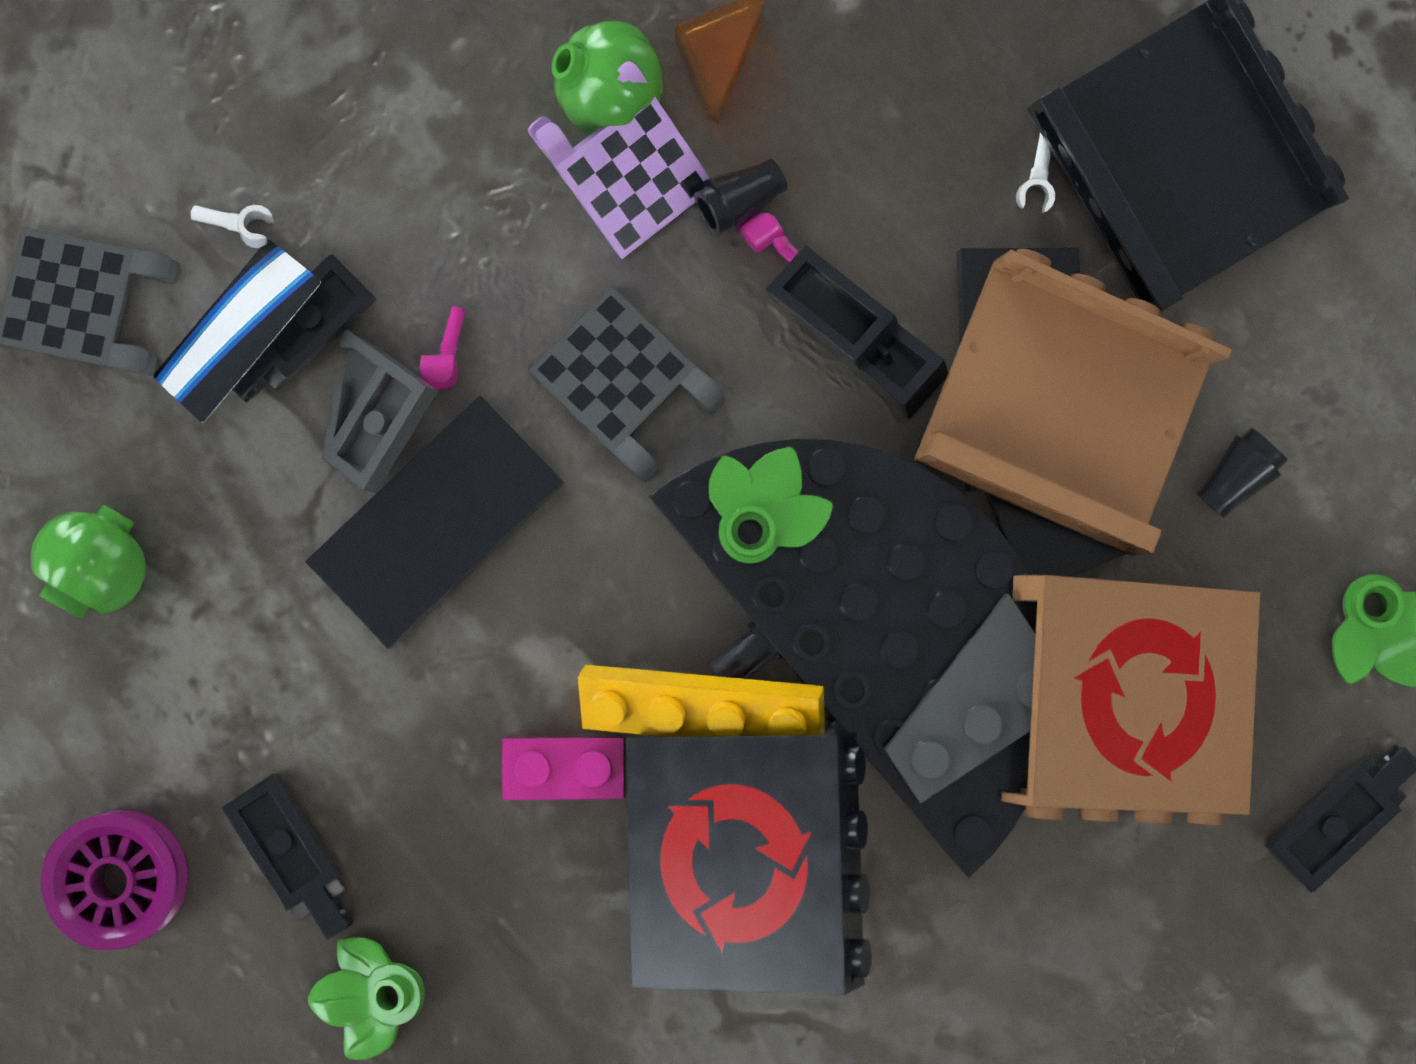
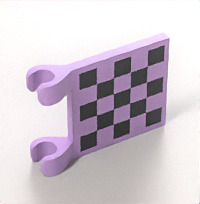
M631 61L625 62L618 69L620 73L618 80L621 82L629 80L632 83H647L639 68ZM655 96L647 108L635 114L631 123L620 126L608 125L602 128L599 127L574 148H572L558 125L551 122L545 116L540 117L528 128L529 135L555 167L621 259L625 258L694 204V193L704 188V181L710 178Z

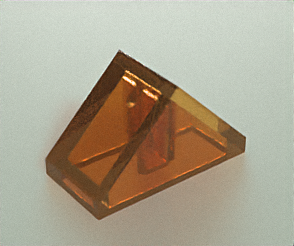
M736 0L675 25L676 45L705 114L709 120L718 124L763 19L765 0Z

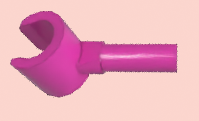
M759 213L740 227L742 235L755 253H759L773 244L778 253L790 262L799 252L784 235L779 222L771 214Z
M453 306L451 308L443 341L441 342V355H421L420 378L435 389H448L457 382V342L466 310L460 307Z

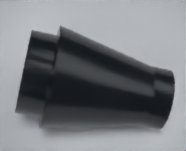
M768 159L755 166L706 179L704 181V188L694 193V199L703 221L715 235H719L726 230L730 233H735L771 200L787 191V182L778 164L773 159Z
M1250 428L1242 438L1235 435L1207 483L1197 495L1218 515L1225 518L1232 509L1282 476L1278 470L1288 459L1255 429Z

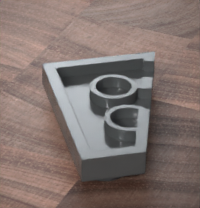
M1009 593L1004 594L975 635L968 640L957 654V658L935 686L928 691L884 748L887 756L920 804L1031 731L1036 634Z

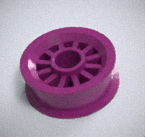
M130 810L102 813L87 817L71 825L52 844L44 860L41 873V895L52 922L72 941L96 950L127 948L161 931L179 911L188 886L186 857L175 835L157 819L144 813ZM116 835L123 836L119 848ZM97 838H100L101 849L94 842ZM137 842L143 849L134 856L132 853ZM83 853L90 863L80 860V855ZM151 857L155 867L145 869L142 863ZM110 863L119 866L126 875L127 885L122 895L111 892L105 884L104 873ZM74 873L83 875L84 881L74 882ZM157 876V887L145 883L146 878ZM85 890L87 897L80 902L76 892ZM141 896L152 900L150 906L146 904ZM94 904H98L94 916L87 911ZM129 909L136 916L137 919L131 922ZM111 912L113 913L114 923L108 922Z

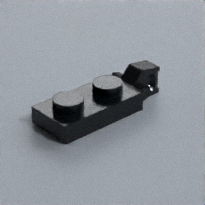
M333 254L325 258L311 272L321 280L319 287L232 389L241 400L248 403L268 384L275 390H279L287 381L291 382L376 301V298Z
M1394 745L1375 762L1365 755L1356 764L1352 763L1264 846L1306 891L1310 893L1315 892L1401 811L1399 805L1407 796L1399 787L1416 772V758L1405 746L1399 747L1398 745Z
M278 773L265 778L222 807V811L286 911L291 909L299 921L311 915L326 940L333 938L354 923L338 897L348 890L343 879L340 877L342 873Z

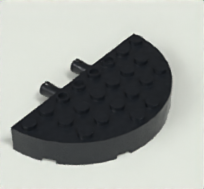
M791 439L764 442L735 449L701 462L674 477L649 495L650 502L750 620L747 624L750 630L714 660L711 659L708 662L714 672L719 676L735 661H740V666L727 677L748 679L772 657L777 661L782 658L803 684L824 686V709L829 714L826 718L829 724L825 727V735L857 733V747L863 749L865 758L959 870L970 878L995 853L1013 830L1025 810V805L1003 802L1001 797L1002 792H1021V788L1028 787L1031 731L921 804L912 794L887 756L884 748L928 691L935 686L957 658V654L968 640L975 635L1004 594L1009 593L1012 598L1013 577L1028 575L1017 553L998 527L975 503L951 484L925 468L892 453L860 444L834 440ZM792 447L797 454L801 467L802 490L800 495L817 496L832 502L833 508L830 518L822 531L805 546L777 547L776 551L764 561L752 564L739 562L730 557L720 543L719 525L722 517L709 498V479L723 455L734 458L750 470L755 462L766 454L777 449ZM745 521L738 528V536L746 544H755L762 537V529L754 521ZM1014 601L1036 634L1037 602Z

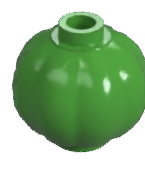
M609 20L594 25H587L575 32L568 43L558 48L552 61V73L555 77L554 91L558 103L563 108L568 119L585 133L592 134L599 127L602 128L608 125H627L632 122L635 114L651 104L654 96L658 102L660 101L663 82L661 78L662 66L659 57L648 38L637 27L627 22ZM631 61L639 68L647 83H633L629 80L621 82L618 80L620 75L618 69L625 62Z
M102 505L97 515L93 512L70 511L48 521L37 534L31 549L32 573L47 582L39 596L83 620L90 607L106 615L130 603L141 589L146 572L144 552L133 538L134 536L129 534L135 523L105 505Z

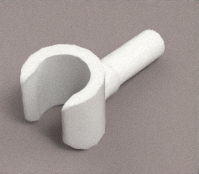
M1041 132L1030 179L1019 187L1016 193V202L1019 208L1023 209L1027 189L1031 186H1037L1045 194V202L1042 206V213H1044L1053 206L1055 191L1053 186L1047 181L1052 151Z
M196 205L191 210L192 220L239 232L243 242L252 248H260L266 245L267 237L247 231V225L254 220H262L270 224L274 223L270 211L261 205L247 206L240 214L221 212Z

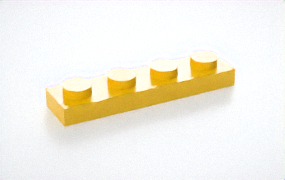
M584 665L578 676L582 729L661 737L825 735L824 686L597 665Z

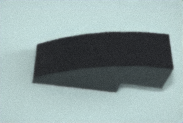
M806 245L766 288L767 293L815 339L908 419L916 413L948 376L944 359L899 325L893 313Z

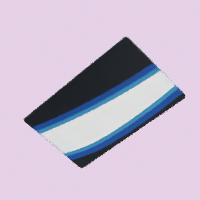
M267 240V244L256 252L158 368L153 376L154 379L201 423L205 422L319 287L321 280L271 240Z

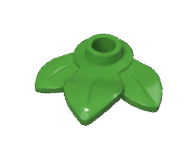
M792 447L777 449L766 454L755 462L750 470L734 458L723 455L709 479V498L722 517L719 525L720 543L725 552L739 562L752 564L764 561L776 551L777 547L805 546L822 531L830 518L833 508L832 502L817 496L800 495L802 490L801 467L797 454ZM745 521H754L762 529V537L755 544H746L738 536V528Z
M1372 574L1359 577L1345 591L1343 611L1346 618L1332 637V654L1339 675L1347 684H1354L1363 679L1373 668L1389 681L1408 687H1416V592H1403L1395 581L1383 575ZM1371 593L1375 594L1381 602V609L1375 616L1367 614L1363 605L1366 596Z
M366 937L344 938L337 942L336 951L341 970L325 976L314 985L308 996V1004L320 1020L334 1027H344L343 1045L345 1056L353 1060H364L380 1055L393 1045L399 1025L412 1020L420 1012L424 1002L425 988L420 975L415 970L401 963H392L382 946L376 941ZM386 986H391L396 990L399 998L397 1005H393L386 995Z

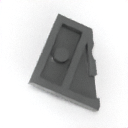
M345 329L341 335L339 346L348 350L342 384H333L330 403L332 421L326 430L322 459L361 489L377 493L437 395L438 390L359 333Z

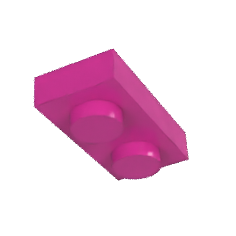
M625 737L502 739V800L625 798Z

